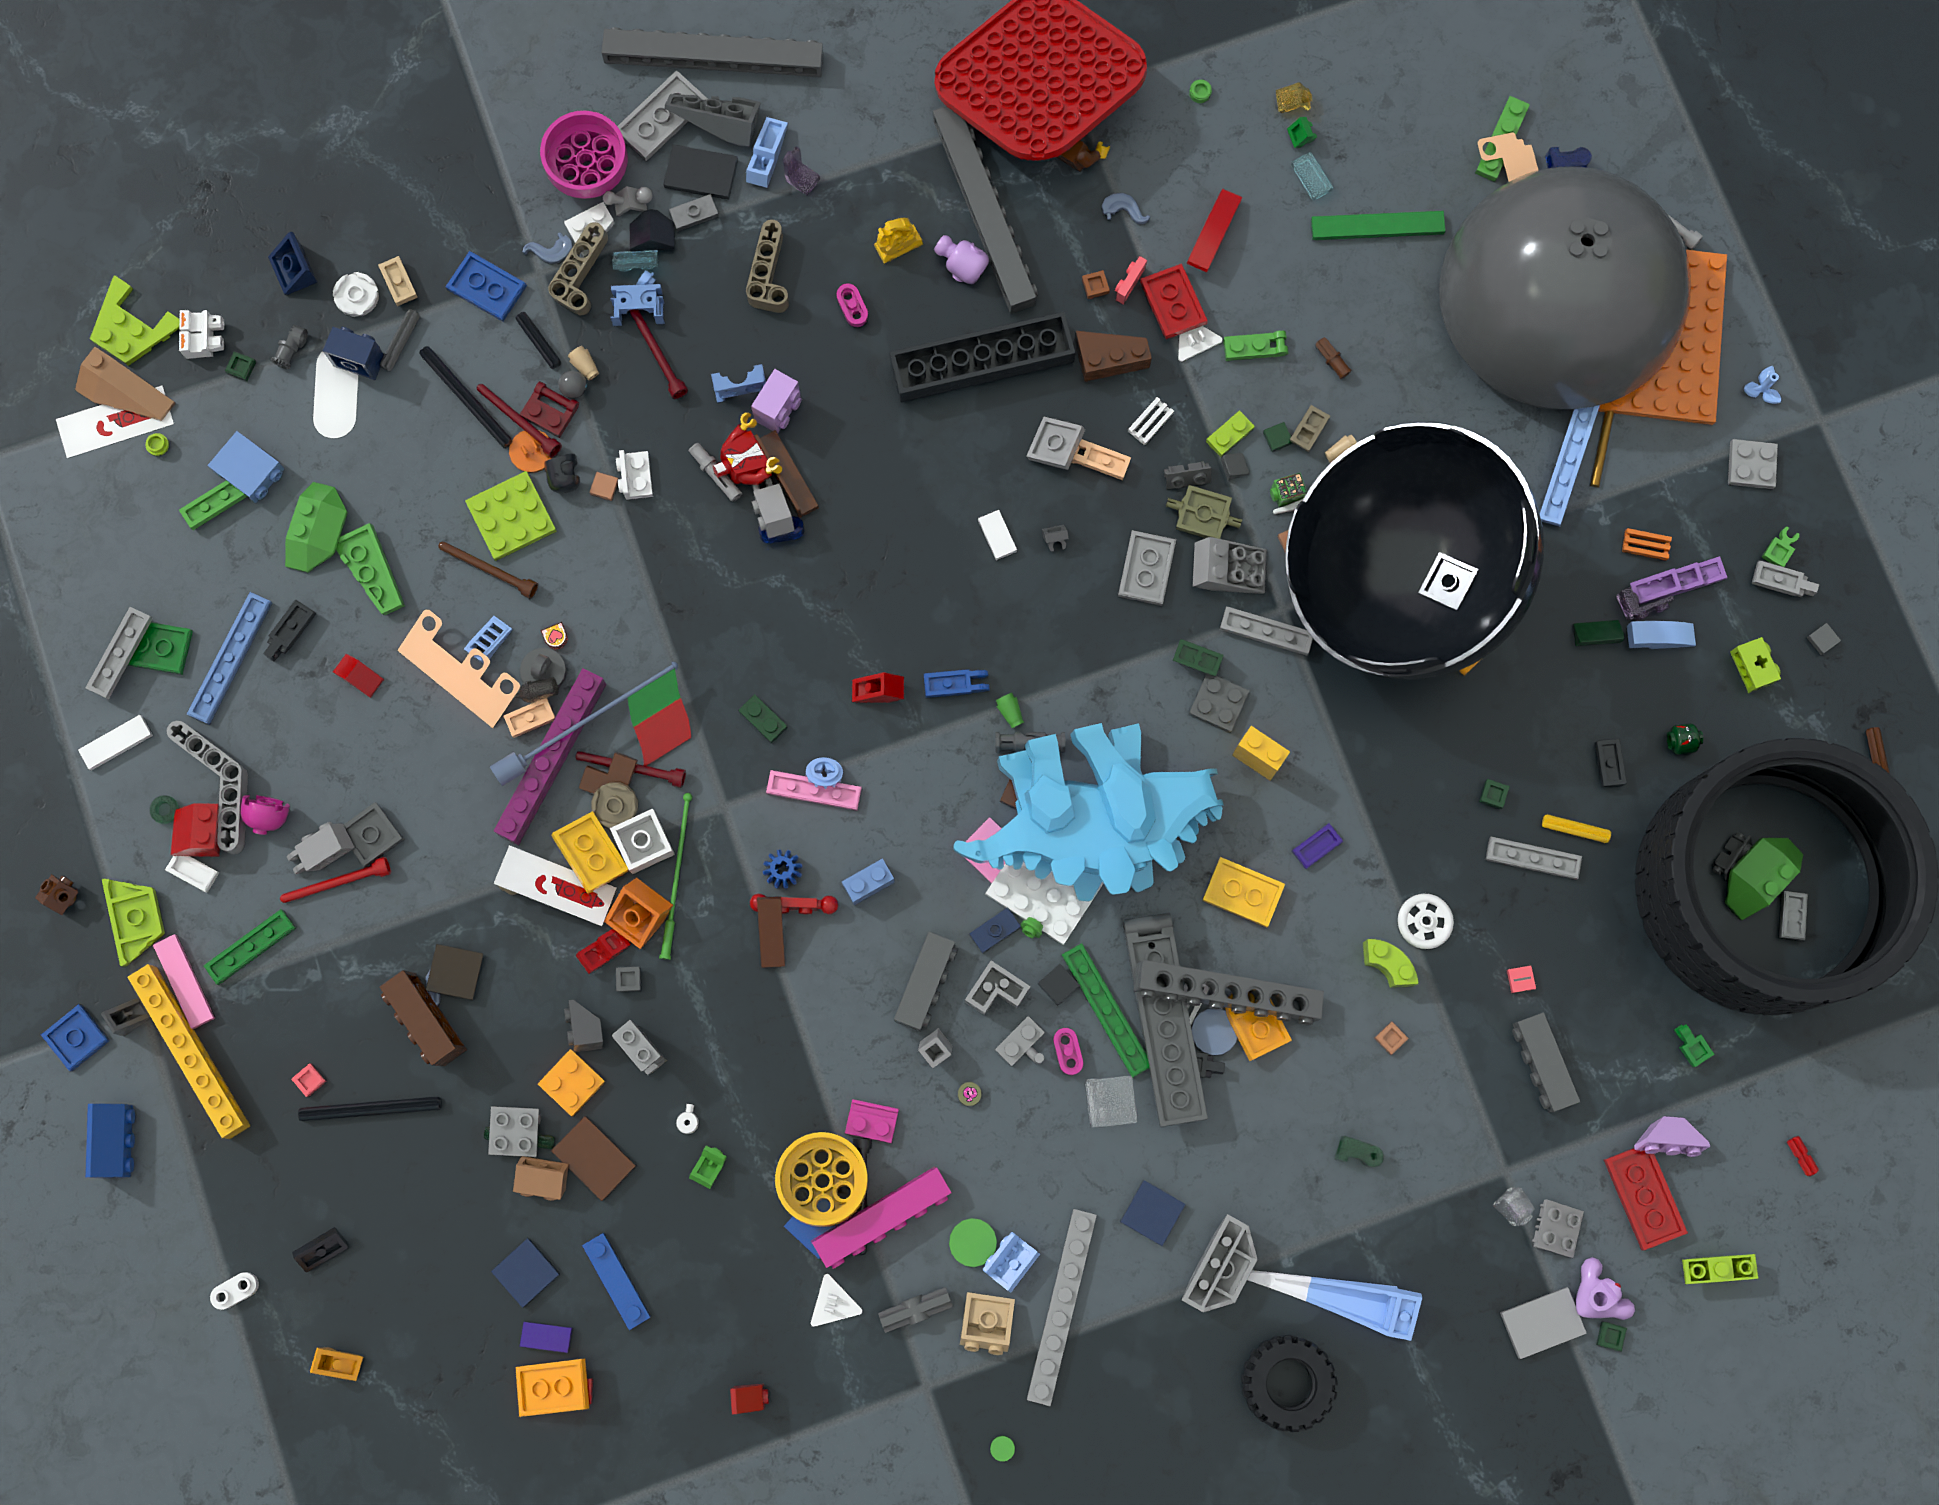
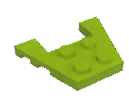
M114 275L90 340L129 366L151 351V348L157 343L166 341L170 338L169 335L178 329L180 330V319L167 311L155 328H150L120 307L133 291V288Z

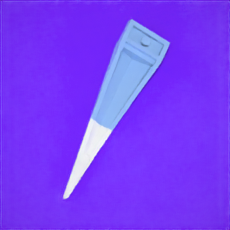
M1254 1270L1251 1271L1247 1279L1248 1281L1327 1309L1386 1336L1409 1341L1412 1340L1422 1301L1421 1293L1398 1289L1397 1286Z

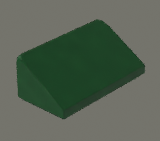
M1619 620L1573 624L1576 646L1621 643L1625 640Z

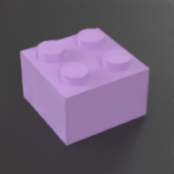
M776 369L773 370L751 406L757 423L772 431L775 430L777 434L781 428H786L790 420V413L792 410H797L802 400L800 398L798 381Z

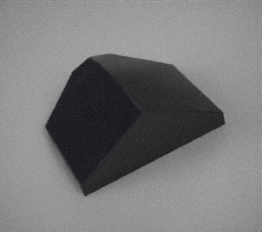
M645 210L630 223V252L675 249L674 222L658 210Z

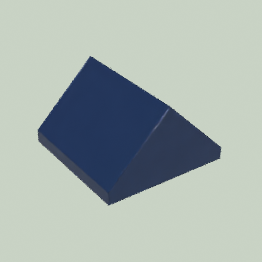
M289 232L268 256L284 295H289L317 283L302 245L295 234Z

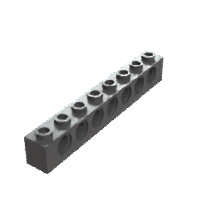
M1142 960L1136 964L1133 991L1141 993L1140 996L1145 998L1161 996L1164 1001L1177 1002L1178 999L1185 1000L1186 1004L1192 1006H1200V1003L1208 1004L1209 1008L1222 1010L1223 1007L1231 1008V1012L1243 1014L1249 1011L1254 1012V1016L1257 1017L1273 1015L1277 1016L1276 1019L1280 1021L1296 1019L1299 1020L1300 1024L1313 1025V1022L1322 1019L1324 991L1147 960ZM1157 977H1161L1164 980V988L1157 984ZM1180 981H1184L1187 984V992L1180 988ZM1203 984L1209 987L1210 995H1206L1203 992ZM1226 988L1231 990L1233 994L1232 999L1225 995ZM1248 992L1254 995V1003L1249 1001ZM1271 996L1276 998L1277 1007L1271 1004ZM1293 1000L1299 1003V1011L1293 1007Z

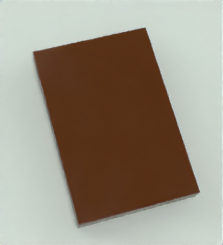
M586 1116L551 1150L563 1163L569 1164L568 1168L601 1201L636 1167Z

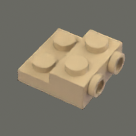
M967 1292L960 1345L965 1346L964 1349L971 1352L979 1351V1348L989 1349L988 1352L993 1355H1002L1003 1352H1008L1015 1299Z

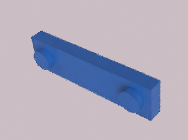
M605 1233L582 1245L628 1329L631 1330L651 1318Z

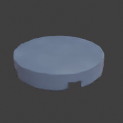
M1207 1009L1199 1013L1193 1021L1191 1027L1195 1046L1203 1053H1208L1211 1056L1222 1055L1235 1045L1237 1036L1227 1018L1225 1010Z

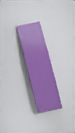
M1719 556L1676 570L1674 568L1632 582L1630 585L1637 605L1726 580L1727 575Z

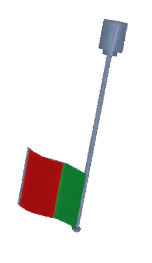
M671 662V666L524 757L521 753L516 755L515 752H512L491 765L492 772L499 783L504 786L526 772L524 768L528 765L526 760L626 698L631 723L641 747L643 765L647 766L691 738L689 719L678 690L675 672L678 669V664Z

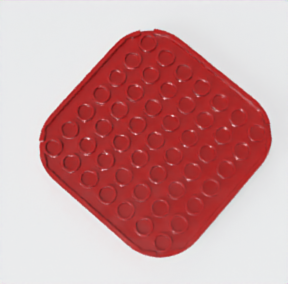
M1011 0L942 57L935 69L934 83L937 95L943 104L1008 153L1020 159L1045 160L1058 157L1069 150L1141 88L1146 79L1147 62L1143 49L1136 41L1077 0Z

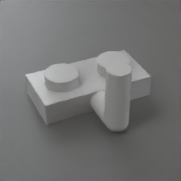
M1027 1016L995 1051L1011 1067L1024 1054L1034 1063L1041 1064L1044 1056L1038 1053L1032 1046L1045 1032Z

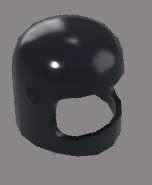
M566 454L545 461L547 483L553 492L569 493L578 488L580 477L574 475V467L578 463L575 454ZM564 461H572L570 463L561 465Z

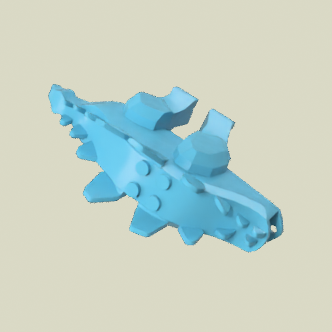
M1102 723L1074 729L1070 734L1073 745L1085 755L1098 785L1071 780L1064 781L1056 734L1028 740L1025 744V751L999 756L997 760L999 770L1012 780L1017 798L1015 803L1018 815L988 839L975 840L968 843L957 840L953 845V850L976 863L989 862L992 868L998 870L1003 869L1004 861L1006 865L1012 866L1015 870H1019L1024 862L1026 869L1029 871L1034 870L1036 878L1041 880L1045 879L1052 871L1057 884L1073 885L1079 901H1091L1102 882L1112 895L1127 893L1130 886L1135 892H1140L1151 887L1154 883L1153 859L1169 872L1177 868L1179 863L1184 862L1185 854L1180 841L1176 839L1177 837L1193 844L1196 842V835L1199 832L1198 823L1201 826H1206L1208 823L1207 817L1212 822L1221 819L1222 806L1224 805L1223 800H1217L1210 778L1217 775L1218 772L1217 769H1205L1196 772H1152L1142 775L1140 769L1141 730L1139 723L1113 729L1109 732L1108 737L1104 733Z

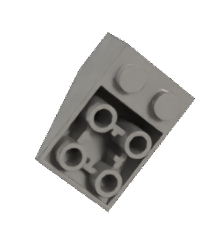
M1213 537L1195 542L1193 587L1211 591L1264 594L1267 549Z

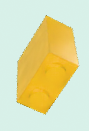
M1250 726L1232 756L1271 781L1290 751L1253 726Z

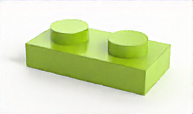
M1239 410L1210 435L1206 442L1222 457L1254 430L1255 426Z

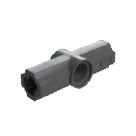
M944 1287L924 1296L921 1294L901 1302L902 1304L883 1310L878 1315L885 1333L907 1324L913 1325L928 1319L930 1315L950 1309L953 1305L947 1288Z

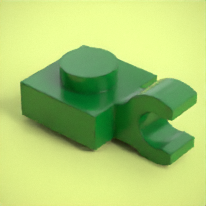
M1687 1024L1680 1025L1674 1029L1676 1035L1685 1043L1679 1048L1692 1067L1698 1066L1714 1055L1703 1036L1700 1034L1694 1037Z

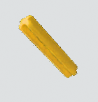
M1545 815L1542 820V827L1603 843L1609 842L1611 838V831L1551 815Z

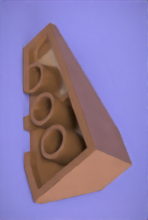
M96 347L92 349L80 366L75 390L95 404H103L115 409L134 412L138 415L160 421L164 419L175 405V402Z

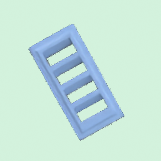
M493 616L472 638L464 650L469 654L472 649L479 646L485 650L483 654L490 659L513 629ZM496 625L500 629H502L503 632L500 634L492 627ZM488 632L497 637L495 641L487 636ZM485 639L491 645L487 647L481 641ZM472 656L477 661L484 664V661L481 656Z

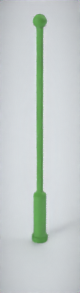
M685 793L683 796L685 804L671 896L673 907L669 912L668 920L665 922L662 950L659 956L660 959L671 960L670 954L675 925L673 915L689 802L692 800L690 793Z

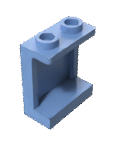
M238 431L234 433L207 465L215 474L224 478L248 496L254 503H257L258 500L266 496L268 488L273 482H277L281 478L284 470L277 460Z

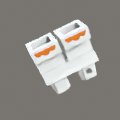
M180 310L181 332H179V351L186 359L213 357V352L224 350L223 337L213 336L214 330H224V319L222 316L210 315L207 310L202 311V313Z

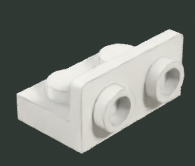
M620 450V458H616L617 471H621L622 479H618L619 492L624 494L626 500L653 497L648 451L625 454L624 450Z

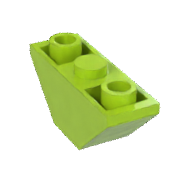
M1755 1254L1682 1260L1685 1284L1758 1279Z

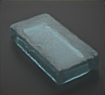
M1311 152L1292 161L1291 166L1313 201L1333 190V186Z

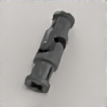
M996 732V753H999L1000 750L1020 752L1024 750L1028 740L1035 739V735L1040 738L1049 734H1046V732H1028L1025 734V737L1020 732H1015L1014 734H1000ZM1061 732L1056 737L1061 753H1065V732ZM1002 741H1012L1013 743H1002Z

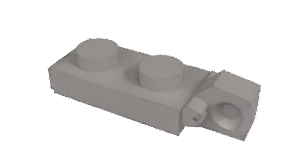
M1764 561L1757 562L1752 580L1754 585L1802 597L1803 594L1814 596L1819 587V584L1807 581L1808 577L1804 576L1802 572Z

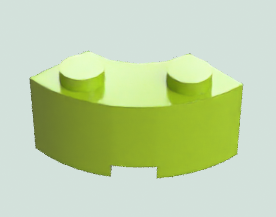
M1367 939L1363 942L1365 966L1375 967L1380 970L1388 979L1390 988L1413 987L1418 984L1414 966L1400 949L1388 942L1376 939Z

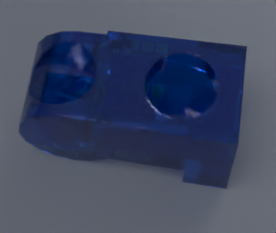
M1550 147L1545 158L1547 168L1563 166L1587 167L1592 159V155L1584 147L1568 152H1560L1559 147Z

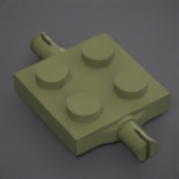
M1191 485L1188 486L1182 501L1168 498L1166 507L1179 510L1177 530L1204 538L1213 537L1220 539L1226 525L1240 529L1242 519L1229 516L1231 497Z

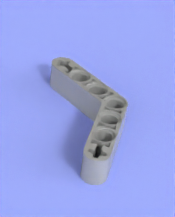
M174 721L170 723L167 727L168 737L220 776L217 844L219 848L229 854L240 853L245 845L246 824L241 817V803L243 796L247 795V770L184 722ZM181 730L189 737L187 739H184L178 734V732ZM198 742H202V748L199 751H195V745ZM217 755H220V762L216 765H213V758ZM234 769H238V775L235 778L231 779V771ZM237 791V798L230 802V794ZM236 814V821L229 825L228 818ZM234 839V843H230V846H228L227 843Z

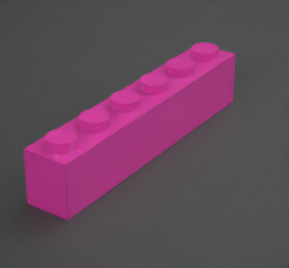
M934 1166L847 1220L814 1238L811 1242L826 1268L831 1266L834 1269L845 1262L843 1258L852 1253L855 1256L866 1249L864 1245L873 1241L875 1244L886 1237L885 1233L892 1228L897 1231L907 1225L906 1220L910 1217L918 1218L928 1212L926 1208L935 1203L938 1206L948 1200L947 1195L951 1191L938 1168Z

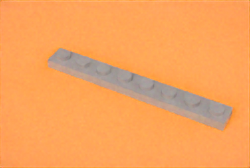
M1076 1209L1072 1211L1027 1395L1028 1401L1051 1406L1097 1216L1095 1214Z

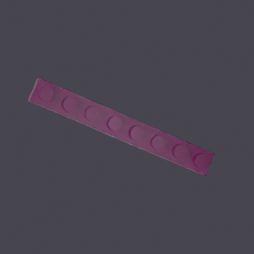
M582 668L540 746L590 716L607 685L602 677ZM584 725L534 756L494 829L498 836L519 846Z

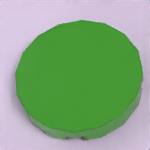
M973 1218L963 1220L956 1225L950 1234L949 1241L951 1254L961 1264L970 1267L984 1265L987 1259L995 1253L997 1244L995 1232L990 1225L980 1219Z

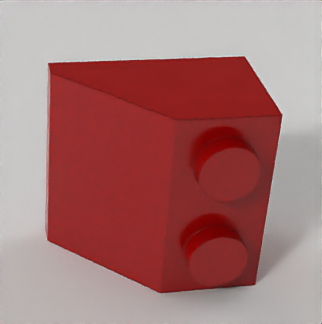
M194 803L175 810L171 856H220V848L217 844L218 804Z

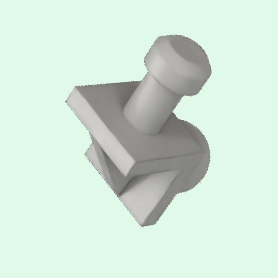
M626 186L616 194L611 191L605 192L603 201L607 205L615 204L616 216H621L630 209L640 212L647 210L646 204L652 200L653 195L652 191L647 187L636 189Z

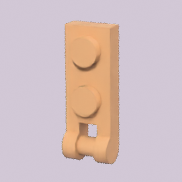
M1081 439L1071 463H1077L1123 480L1131 457ZM1079 449L1085 450L1084 456L1078 454Z

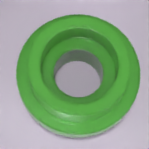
M1028 917L1020 924L1023 929L1022 932L1027 937L1039 938L1042 935L1043 925L1038 920Z

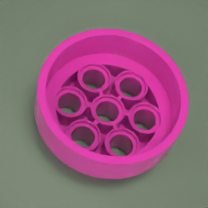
M575 111L565 114L549 126L542 138L540 156L547 177L559 191L568 196L583 199L601 196L605 192L612 190L625 174L628 154L623 135L613 121L600 113ZM582 141H586V142H587V143H586L585 145H583V146H579V145H578V144H579L580 142H582ZM602 147H608L605 151H599ZM564 156H571L568 160H561ZM586 161H591V162H592V163H591L590 165H588V166H584V165H583V163L586 162ZM606 167H613L611 171H603ZM571 175L576 176L573 180H566ZM591 181L597 182L591 185H587Z

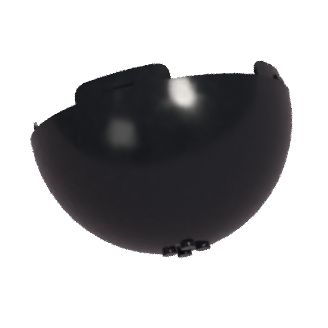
M1435 423L1401 424L1381 429L1359 441L1333 460L1315 480L1304 499L1297 505L1289 526L1285 555L1286 575L1290 595L1300 620L1314 640L1332 656L1355 669L1384 678L1402 680L1428 679L1459 671L1478 662L1498 648L1513 633L1530 608L1539 585L1544 560V534L1539 509L1532 490L1519 469L1497 446L1471 431L1455 426ZM1448 577H1454V584L1446 588L1444 585L1445 580Z

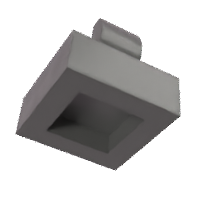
M1064 525L1042 529L1043 538L1048 543L1050 551H1054L1053 544L1057 541L1061 542L1062 549L1066 548L1065 539L1069 538Z

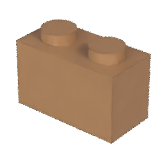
M522 1156L516 1165L513 1192L520 1193L526 1197L535 1195L550 1201L560 1200L566 1190L569 1164Z

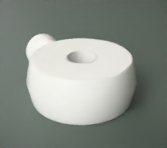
M686 1104V1112L681 1113L676 1121L678 1130L683 1134L695 1132L699 1125L698 1117L693 1113L694 1105ZM687 1120L690 1121V1124L688 1126L685 1125V1122Z

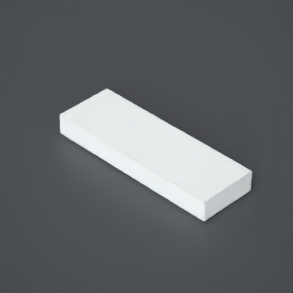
M138 715L78 749L88 769L92 771L153 735L143 716Z

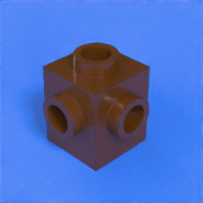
M51 874L49 879H46L41 884L40 891L35 898L42 905L63 915L67 907H70L75 902L78 891L72 887L74 882L63 875L57 878Z

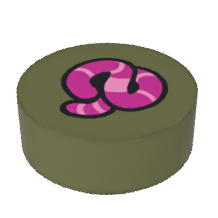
M966 1082L958 1090V1099L965 1106H974L981 1099V1089L973 1082Z

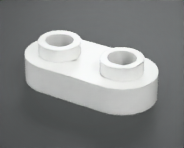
M246 1272L227 1280L215 1287L211 1292L210 1301L212 1305L217 1309L223 1310L240 1303L256 1293L259 1286L258 1279L254 1274ZM243 1280L247 1282L246 1289L241 1288V1282ZM221 1293L226 1295V1299L223 1302L219 1300Z

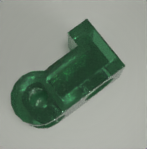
M1341 1136L1334 1158L1341 1162H1347L1348 1157L1361 1161L1366 1167H1376L1383 1162L1384 1154L1377 1146L1347 1136Z

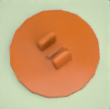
M526 431L517 434L509 447L512 463L517 469L524 472L535 473L545 469V461L552 459L543 452L541 444ZM540 431L544 436L548 438L546 433Z

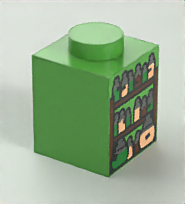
M1301 473L1274 480L1270 494L1274 502L1277 501L1278 507L1289 505L1305 497L1307 491Z

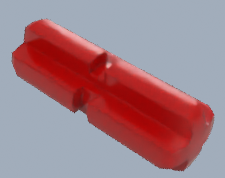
M1799 1136L1789 1139L1787 1144L1794 1156L1799 1158L1798 1163L1805 1175L1812 1176L1816 1174L1819 1169L1811 1155L1807 1154L1809 1151Z

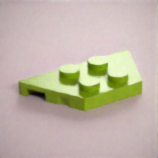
M102 879L120 966L126 967L165 934L156 891L152 887Z

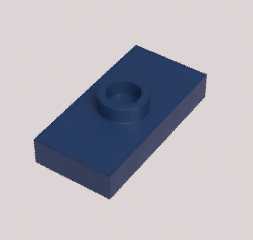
M1007 907L969 933V935L983 954L1021 928V926Z

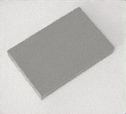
M1132 530L1118 597L1162 606L1176 539Z
M1568 1287L1500 1312L1518 1359L1587 1334L1580 1315L1577 1314L1576 1306Z

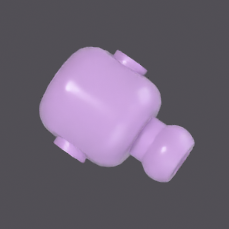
M943 235L934 248L937 255L948 258L946 268L952 273L953 278L959 282L964 281L967 284H974L989 263L988 255L969 241L963 240L956 245L949 236Z

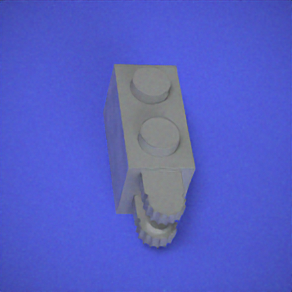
M769 478L765 480L766 488L760 489L759 485H752L755 501L751 502L755 515L760 514V517L757 519L761 531H766L768 539L793 532L792 516L780 484L773 485Z
M327 822L321 825L319 831L315 834L311 833L301 839L302 842L295 846L296 850L287 855L288 861H295L300 858L302 863L293 868L295 874L304 871H320L355 847L343 823L333 824L332 822Z

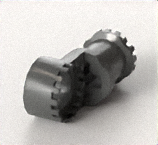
M297 325L292 326L290 329L292 331H289L287 340H279V348L275 357H272L270 361L278 367L281 365V368L290 369V361L293 354L299 348H302L307 341V329Z

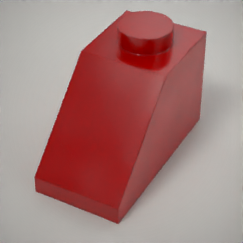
M883 672L852 680V702L888 703L904 699L903 676Z
M764 1384L734 1386L730 1389L732 1414L761 1411L765 1409V1404H769L768 1389H764Z

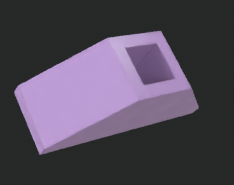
M1663 1116L1648 1127L1634 1147L1635 1150L1645 1151L1647 1154L1666 1152V1155L1681 1153L1687 1154L1688 1157H1696L1701 1155L1702 1151L1709 1148L1710 1144L1685 1118Z

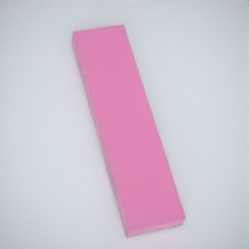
M771 770L766 794L857 811L862 787L836 783L835 787L828 786L825 789L823 786L815 787L814 783H809L808 777Z
M174 934L154 944L153 947L191 1029H195L215 1019L177 935Z

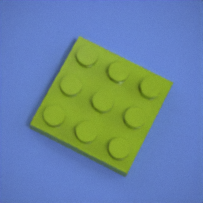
M527 471L465 500L495 561L557 532Z

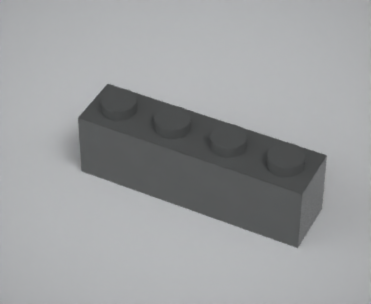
M928 932L894 1017L895 1022L920 1032L922 1027L927 1028L932 1016L928 1011L931 1005L936 1006L940 996V992H937L940 983H945L949 973L945 968L948 961L953 962L958 950L954 948L955 941Z
M1544 1012L1512 1024L1514 1027L1512 1029L1513 1036L1516 1042H1520L1523 1049L1521 1051L1523 1061L1526 1065L1529 1064L1532 1071L1530 1074L1531 1081L1535 1087L1538 1086L1541 1093L1539 1100L1542 1107L1550 1113L1579 1103L1580 1099Z

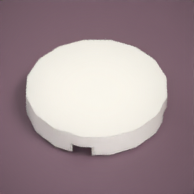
M355 272L342 276L336 282L333 289V297L340 311L352 317H359L370 313L376 307L379 299V290L375 282L368 275Z

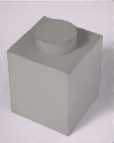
M938 1028L920 1041L918 1051L930 1066L934 1068L952 1055L953 1046Z

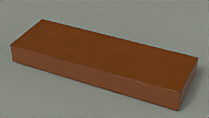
M781 896L758 897L761 968L785 966Z

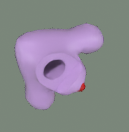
M1593 1257L1586 1259L1581 1266V1283L1576 1298L1577 1314L1585 1318L1613 1317L1621 1320L1631 1318L1635 1312V1307L1629 1299H1621V1285L1609 1278L1600 1280L1598 1277L1601 1275L1603 1268L1601 1262Z

